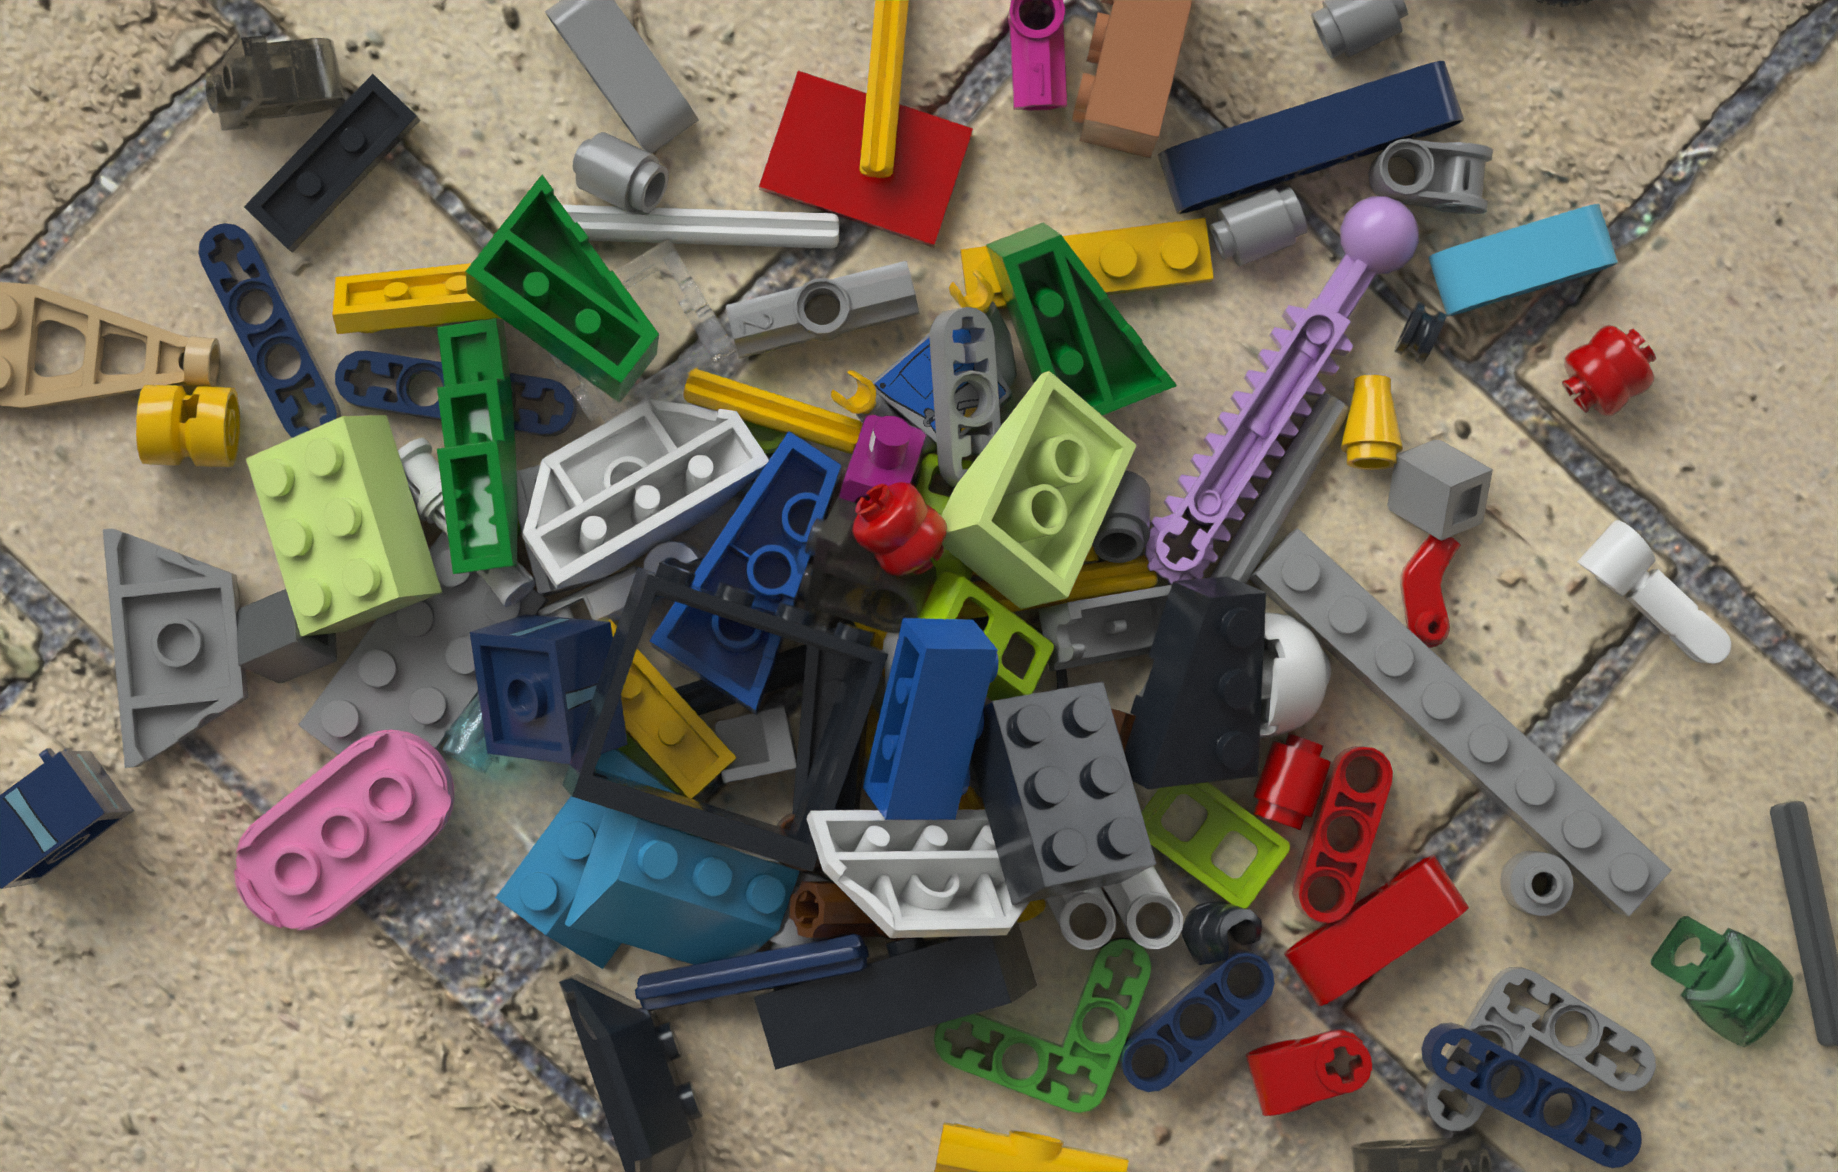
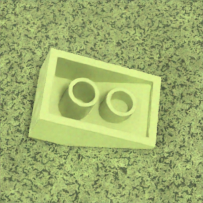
M1050 371L1042 373L955 486L941 515L947 524L946 537L942 545L1020 609L1068 598L1137 445Z

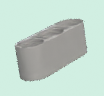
M560 0L545 11L556 30L644 151L653 154L699 121L687 100L614 0Z

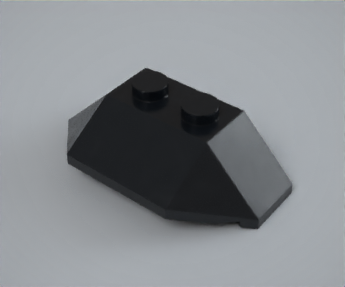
M579 974L561 980L559 984L625 1172H677L697 1130L694 1120L703 1117L692 1082L689 1081L681 1084L673 1060L682 1058V1053L671 1022L661 1025L656 1011H648L642 1008L641 1004Z

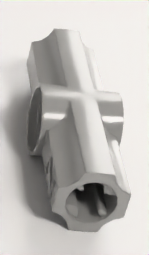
M907 261L834 279H813L801 287L726 305L739 359L813 340H832L845 332L920 314ZM818 295L832 296L840 304L841 310L838 317L827 325L812 323L805 314L809 301Z

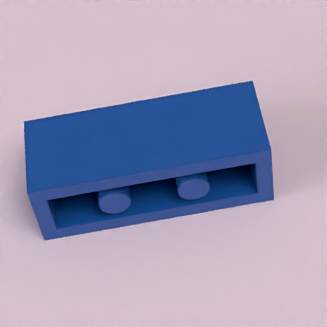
M902 619L863 784V789L885 820L956 819L961 795L967 792L970 783L969 763L975 739L981 736L984 727L983 707L989 683L995 680L998 672V649L974 620Z

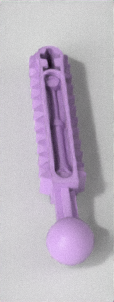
M1371 196L1357 202L1346 213L1340 228L1341 245L1345 255L1317 299L1313 298L1306 309L1288 305L1282 317L1292 331L1274 327L1269 334L1280 349L1279 352L1266 349L1260 351L1257 358L1266 369V372L1248 370L1244 376V379L1253 390L1252 394L1240 391L1233 393L1230 399L1240 411L1239 414L1221 412L1217 418L1226 431L1225 436L1214 433L1206 435L1204 441L1213 452L1212 456L1194 454L1190 460L1200 475L1198 477L1181 475L1177 482L1185 492V498L1168 495L1164 504L1171 514L1163 518L1155 516L1150 524L1153 527L1150 529L1149 541L1145 545V556L1149 561L1147 568L1150 572L1155 571L1159 577L1168 580L1169 585H1172L1173 581L1202 578L1204 576L1203 571L1209 566V563L1216 561L1218 556L1213 550V540L1228 542L1231 534L1222 523L1223 520L1228 519L1240 522L1245 514L1236 503L1237 498L1253 501L1258 495V492L1249 481L1250 478L1267 480L1272 473L1262 459L1264 456L1276 459L1282 458L1285 451L1276 440L1277 436L1294 438L1298 433V429L1289 417L1291 415L1308 417L1312 409L1303 398L1304 394L1320 397L1325 391V387L1316 375L1319 373L1334 376L1339 367L1330 354L1346 356L1353 348L1352 343L1344 334L1351 322L1348 318L1376 274H1389L1402 268L1414 256L1419 243V227L1413 213L1402 202L1387 196ZM1185 511L1187 517L1194 524L1210 526L1207 532L1198 529L1191 538L1188 548L1195 553L1193 560L1182 557L1174 564L1166 558L1170 548L1167 544L1163 543L1165 535L1175 539L1183 532L1189 522L1181 517Z

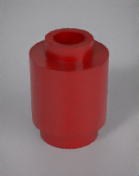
M1289 733L1285 744L1272 741L1253 797L1258 799L1253 814L1301 830L1305 817L1312 818L1331 765V761L1320 757L1324 746Z

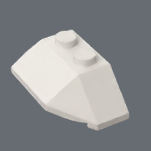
M647 399L542 459L522 537L556 589L604 578L650 552L657 545L671 540L712 516L762 472L769 459L737 411L725 409L715 411L694 405Z
M879 810L810 811L806 818L822 870L890 938L1007 935L1029 904V902L1012 905L985 810H958L955 820H885Z

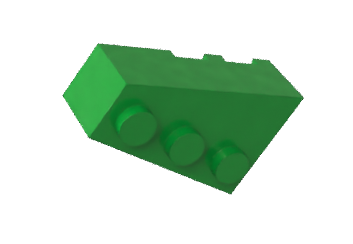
M542 174L465 271L467 294L620 403L657 355L659 333L614 271L608 269L589 243L587 234L578 222L575 223L554 195V189Z

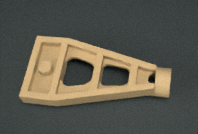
M0 282V407L33 410L140 393L143 386L147 384L214 387L217 383L221 360L220 344L217 338L190 336L188 338L38 285ZM56 321L76 328L84 335L86 339L84 360L80 369L70 374L42 377L36 373L34 368L38 329L42 323ZM116 334L142 340L147 345L144 369L136 374H104L102 372L104 342L107 335ZM184 353V364L182 370L180 366V358Z

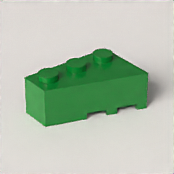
M1043 222L986 244L1033 384L1042 373L1050 371L1102 416L1177 386L1144 345L1143 340L1133 327L1127 323L1110 301L1106 292L1060 233Z

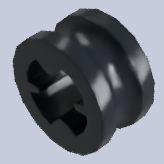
M1418 301L1403 327L1394 352L1400 355L1406 351L1412 352L1415 355V362L1423 365L1441 332L1446 314L1440 311L1435 315L1428 314L1425 310V304Z

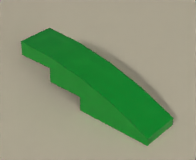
M493 318L437 327L445 385L444 387H437L445 447L438 448L437 455L453 574H463L517 566L518 502L516 444L504 320Z

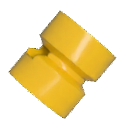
M149 384L143 386L138 400L136 415L137 450L142 464L181 465L185 457H190L195 466H234L240 439V405L235 388L199 386L192 395H187L182 386Z

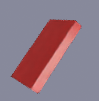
M798 71L759 184V190L934 248L973 134V128L899 104L893 173L887 178L868 177L860 172L867 93Z

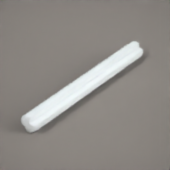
M562 205L575 223L578 222L589 237V241L826 249L837 247L839 242L840 222L838 216L833 213L654 208L651 212L645 213L638 209L635 212H628L617 206Z

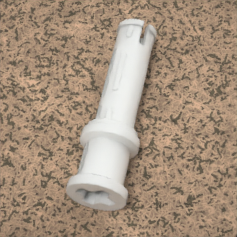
M418 438L401 447L398 453L413 501L416 503L418 517L429 524L436 523L448 536L439 463L431 455L432 446L425 438ZM518 561L517 566L477 571L505 607H509L510 604L514 605L522 600L536 584L535 579Z

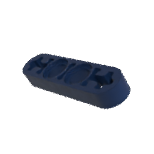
M223 223L210 228L205 232L199 243L198 254L201 264L286 432L290 437L294 438L312 430L306 426L299 428L296 421L304 416V411L298 399L290 395L283 401L281 397L282 392L299 389L311 378L315 386L305 388L303 391L313 406L316 408L326 407L327 414L319 419L320 425L342 417L339 405L257 242L247 231L235 224ZM225 238H228L235 245L243 243L244 249L236 254L243 272L250 276L258 269L260 276L257 278L240 281L230 291H228L226 284L238 282V279L229 265L223 261L215 263L214 257L222 252L219 242ZM253 291H265L273 302L272 314L269 319L261 324L246 323L240 312L243 298ZM289 345L295 347L299 352L301 359L300 368L291 378L284 380L276 379L269 372L267 365L268 357L275 348Z
M365 350L355 351L346 355L338 364L335 372V385L339 394L349 403L364 409L441 420L439 400L430 406H419L412 401L409 395V386L411 380L416 375L422 372H432L440 377L444 387L442 362ZM364 363H371V372L380 377L394 379L393 367H403L396 382L398 401L396 403L388 402L392 391L378 386L368 387L366 396H359V387L349 382L351 372L360 373L363 370ZM510 373L513 411L516 406L515 385L525 386L521 394L523 399L543 401L546 391L555 392V401L564 405L563 414L552 415L549 425L541 424V416L532 410L519 409L520 421H514L515 432L544 437L557 436L566 432L573 424L577 414L576 401L572 393L562 383L552 379Z
M1452 1022L1441 1023L1432 1028L1425 1036L1421 1047L1422 1060L1426 1068L1443 1081L1602 1166L1609 1168L1623 1167L1632 1162L1639 1153L1642 1144L1641 1130L1636 1121L1620 1110L1462 1025ZM1448 1043L1456 1046L1459 1043L1458 1047L1462 1051L1480 1060L1475 1072L1456 1061L1448 1063V1059L1441 1054L1445 1044ZM1504 1065L1516 1066L1520 1073L1518 1089L1508 1097H1496L1491 1088L1494 1073ZM1566 1093L1572 1101V1111L1569 1118L1560 1125H1548L1544 1119L1543 1112L1545 1103L1555 1094ZM1590 1119L1608 1130L1614 1129L1621 1136L1620 1141L1615 1147L1610 1144L1605 1145L1602 1140L1583 1129L1587 1126Z

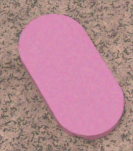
M399 730L377 731L360 738L348 746L258 818L240 838L236 854L238 853L236 858L237 869L234 870L237 891L244 904L260 920L279 928L285 926L290 929L311 930L334 919L425 847L443 830L449 820L454 804V783L446 761L430 743L421 737Z

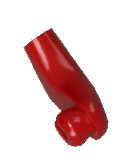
M1431 534L1408 560L1400 575V589L1407 628L1428 648L1437 647L1442 644L1450 632V623L1442 595L1441 583L1448 565L1461 546L1453 537L1441 541Z

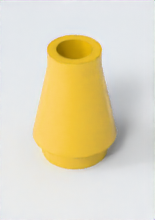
M1362 375L1354 378V392L1341 444V450L1347 453V465L1352 468L1380 470L1394 467V464H1397V453L1403 450L1391 394V379L1387 376Z

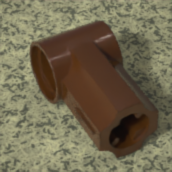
M802 881L799 890L791 895L789 918L794 921L799 936L806 938H835L857 934L862 937H880L896 941L903 939L890 938L834 881Z

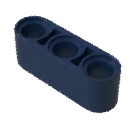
M1243 949L1232 950L1229 952L1228 959L1213 963L1128 1036L1119 1057L1120 1068L1128 1082L1137 1089L1146 1092L1160 1091L1174 1082L1269 999L1275 984L1274 974L1269 964L1254 952ZM1239 963H1252L1259 971L1260 980L1257 988L1246 996L1232 994L1227 984L1230 970ZM1201 1003L1207 1005L1212 1012L1213 1020L1211 1027L1200 1036L1192 1037L1185 1035L1181 1031L1179 1024L1180 1015L1183 1010L1191 1004ZM1153 1044L1159 1046L1165 1053V1063L1161 1071L1151 1077H1143L1136 1074L1132 1070L1131 1064L1135 1051L1143 1045Z

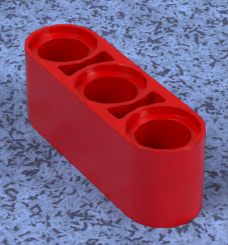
M1354 746L1344 749L1335 756L1330 766L1292 891L1296 907L1302 914L1315 921L1324 923L1339 921L1350 912L1354 905L1393 778L1390 761L1382 752L1375 748ZM1364 756L1375 766L1376 780L1367 791L1358 793L1348 785L1345 774L1348 764L1354 758ZM1347 816L1356 824L1358 831L1357 840L1348 850L1338 852L1328 843L1326 836L1327 828L1335 818ZM1330 876L1338 885V900L1330 909L1324 911L1315 910L1308 900V888L1318 877Z
M1433 854L1410 866L1356 902L1350 912L1341 920L1325 923L1287 949L1284 955L1318 1007L1337 999L1466 912L1469 906Z

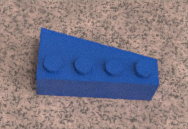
M788 431L694 574L696 576L693 585L715 593L719 582L756 594L753 602L754 606L776 612L779 602L795 606L837 489L842 465ZM675 602L649 642L655 650L757 716L784 637Z

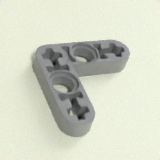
M971 307L943 311L935 318L930 329L929 338L938 465L941 476L953 488H955L968 470L962 469V457L980 455L1001 427L994 331L992 323L986 314L977 308ZM960 328L970 330L971 342L964 344L954 343L952 337L953 330ZM974 363L975 371L954 372L953 364ZM962 382H968L973 385L979 398L978 407L970 417L960 414L954 403L955 391ZM979 426V435L958 436V428Z
M1508 967L1500 971L1492 979L1464 1024V1027L1475 1033L1481 1031L1495 1032L1500 1037L1503 1048L1516 1055H1519L1531 1036L1602 1082L1621 1091H1636L1644 1087L1652 1079L1656 1069L1655 1055L1651 1047L1643 1039L1538 973L1523 967ZM1526 978L1530 982L1527 993L1547 1006L1550 994L1558 997V1001L1552 1004L1545 1012L1540 1030L1532 1027V1024L1541 1017L1537 1013L1521 1005L1515 1007L1513 1012L1507 1009L1510 998L1503 991L1508 983L1519 986ZM1568 1011L1580 1012L1588 1022L1587 1036L1576 1046L1563 1045L1558 1041L1555 1034L1557 1019ZM1604 1027L1611 1031V1034L1603 1040L1604 1043L1621 1052H1627L1631 1046L1636 1049L1632 1058L1639 1064V1068L1634 1075L1624 1071L1617 1079L1614 1076L1617 1065L1598 1052H1595L1592 1064L1585 1060V1057L1592 1053L1599 1045ZM1459 1043L1456 1046L1451 1045L1445 1055L1448 1063L1450 1061H1460L1463 1066L1475 1072L1478 1064L1471 1059V1056L1458 1047ZM1504 1065L1494 1073L1491 1081V1088L1494 1094L1512 1065ZM1434 1074L1423 1094V1106L1427 1115L1437 1125L1450 1131H1462L1471 1127L1480 1118L1488 1105L1463 1091L1462 1099L1468 1103L1467 1110L1463 1114L1452 1111L1447 1118L1443 1117L1441 1113L1445 1105L1437 1099L1438 1095L1443 1089L1454 1092L1457 1088Z

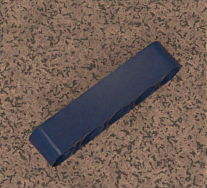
M1436 61L1175 145L1160 152L1158 158L1176 213L1185 214L1382 151L1389 144L1399 139L1416 140L1460 124L1464 121V117L1445 61Z

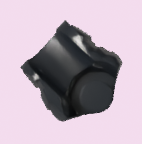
M1223 901L1199 904L1189 911L1181 934L1192 958L1198 965L1212 964L1228 959L1229 941L1227 935L1229 929L1237 944L1241 946L1259 941L1262 936V921L1250 909L1231 905Z

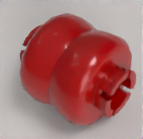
M1604 326L1594 334L1588 344L1575 348L1565 357L1564 367L1570 378L1563 380L1562 385L1569 396L1576 395L1577 393L1580 394L1573 401L1583 412L1587 413L1593 407L1604 416H1613L1626 405L1629 398L1644 393L1652 386L1655 376L1649 363L1654 362L1656 356L1649 345L1645 348H1639L1646 341L1636 330L1630 329L1629 333L1625 334L1616 326Z
M897 482L888 486L885 483H881L868 490L866 494L871 499L867 501L864 497H861L855 508L857 516L853 523L852 533L857 542L864 549L874 554L876 560L887 574L904 576L914 573L918 575L929 570L934 565L930 559L933 558L935 561H938L944 552L942 543L946 537L947 524L943 517L935 509L926 505L919 491L910 483Z

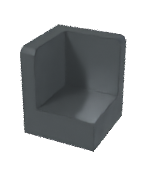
M286 589L241 607L237 611L238 666L276 683H285L337 661L336 633L301 637Z

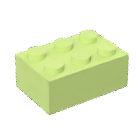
M387 415L342 416L246 458L301 637L346 632L442 593Z

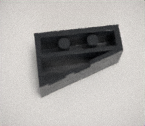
M1229 576L1173 581L1148 656L1154 659L1143 696L1136 694L1130 711L1136 717L1124 754L1133 782L1146 789H1156L1258 776L1266 592Z

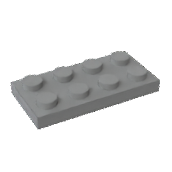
M442 532L429 549L442 593L378 618L298 725L336 754H340L360 738L382 730H399L414 734L438 750L479 695L469 632L524 614L538 615V611L543 609L549 600L538 594V591L533 588L522 600L514 605L510 604L509 607H505L491 590V587L477 572L453 574L448 536Z

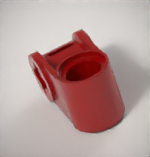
M1344 1029L1330 1030L1301 1039L1271 1043L1246 1053V1059L1263 1116L1293 1112L1310 1106L1317 1101L1352 1093L1364 1086L1372 1072V1058L1366 1046L1353 1032ZM1338 1047H1344L1350 1056L1357 1055V1058L1352 1059L1348 1064L1350 1072L1344 1075H1339L1334 1066L1325 1067L1326 1063L1334 1060L1333 1050Z

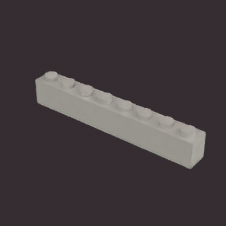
M1297 528L1290 532L1252 573L1249 579L1266 592V595L1289 616L1303 622L1325 649L1549 854L1562 859L1569 867L1572 875L1614 913L1630 917L1671 872V869L1301 530Z

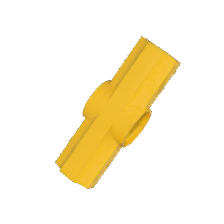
M944 1122L934 1172H1127L1129 1160L1125 1157L1064 1146V1141L1041 1134L1011 1130L1007 1135L987 1131L983 1128L977 1129L958 1123Z

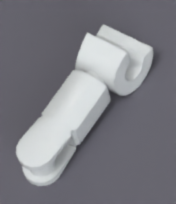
M1615 520L1577 563L1594 574L1597 580L1618 595L1623 597L1631 590L1626 599L1665 635H1669V638L1695 662L1715 664L1727 658L1731 650V640L1726 631L1703 611L1698 610V606L1659 569L1647 572L1656 561L1651 548L1629 525L1620 520Z
M670 541L661 543L650 550L644 561L643 569L656 573L660 562L667 564L671 559L677 558L679 561L689 564L697 562L704 557L697 548L689 543ZM634 565L539 610L538 613L540 616L575 619L569 606L584 599L593 620L608 621L611 619L614 622L621 617L638 567Z

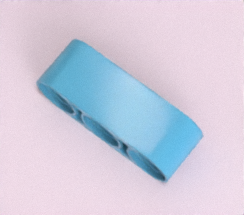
M1600 204L1588 205L1463 243L1428 257L1447 316L1478 309L1586 276L1618 264Z

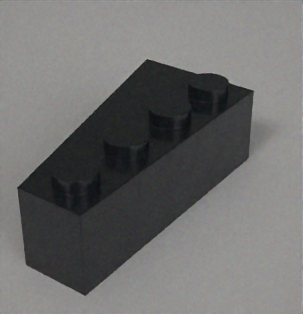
M1015 922L1007 935L939 937L924 942L923 937L895 940L886 944L888 953L867 959V968L861 972L771 988L755 996L754 1000L775 1070L1014 1002L1037 986L1018 922Z

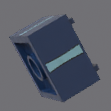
M524 614L469 632L487 754L570 764L613 640L611 622ZM621 695L600 755L628 745Z
M46 748L39 753L44 763L0 795V889L35 884L134 811L91 751H72L70 748H66L55 754L51 748Z

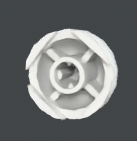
M1265 612L1260 738L1274 737L1291 732L1312 719L1321 706L1331 677L1329 658L1313 632L1303 622L1279 613Z

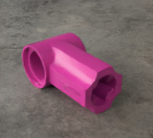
M1011 0L1008 24L1011 45L1013 110L1043 111L1066 108L1065 6L1063 0H1039L1051 8L1054 16L1052 23L1041 30L1028 28L1019 17L1021 6L1032 0Z

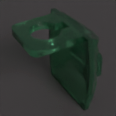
M1683 916L1677 921L1651 959V965L1657 971L1685 987L1680 996L1706 1026L1723 1038L1744 1048L1758 1041L1768 1032L1783 1013L1793 992L1794 978L1771 951L1759 942L1729 927L1723 935H1720L1689 916ZM1690 938H1699L1700 951L1706 955L1699 966L1692 962L1685 966H1676L1674 958L1678 947Z

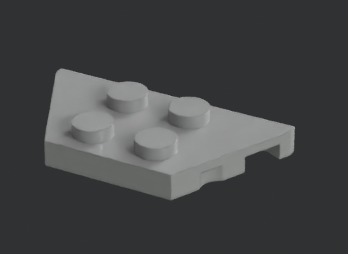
M112 528L103 529L125 768L142 766L248 699L246 669L238 666L237 611L240 609L238 582L236 574Z

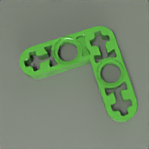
M1122 937L1111 939L1100 947L1095 955L1062 1045L975 1013L937 1024L934 1034L936 1052L944 1062L955 1068L1067 1111L1077 1113L1091 1111L1101 1103L1107 1092L1150 978L1151 962L1149 955L1134 940ZM1123 949L1133 951L1132 962L1140 967L1137 976L1126 975L1119 988V995H1131L1126 1008L1110 997L1092 995L1096 983L1101 984L1107 990L1109 989L1113 978V971L1105 966L1106 959L1109 955L1119 957ZM1096 1007H1106L1116 1014L1119 1023L1114 1037L1101 1043L1087 1038L1082 1028L1083 1018L1087 1012ZM962 1021L969 1022L973 1025L972 1036L987 1043H990V1031L993 1030L1003 1034V1037L998 1041L993 1050L992 1068L988 1069L978 1065L984 1058L985 1053L974 1048L966 1047L961 1056L953 1054L951 1052L952 1042L944 1037L947 1028L958 1030ZM1017 1043L1028 1044L1034 1048L1038 1055V1065L1034 1073L1021 1079L1008 1075L1002 1066L1004 1052L1008 1047ZM1049 1053L1062 1057L1055 1065V1068L1067 1074H1075L1079 1066L1088 1068V1079L1096 1084L1092 1094L1081 1092L1078 1100L1068 1098V1086L1050 1078L1049 1091L1038 1088L1037 1085L1047 1073Z

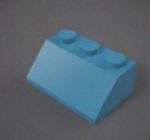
M618 748L601 754L595 769L683 796ZM570 796L495 898L547 937L603 969L622 943L565 925L606 807Z
M606 807L565 925L693 965L751 954L760 949L779 931L800 871L787 867L777 860Z

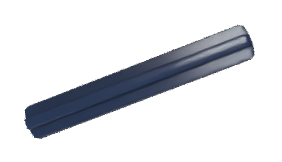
M857 934L845 935L643 974L638 978L635 995L636 999L640 1000L642 1008L653 1011L857 973L867 968L869 951L868 947L865 946L862 936Z

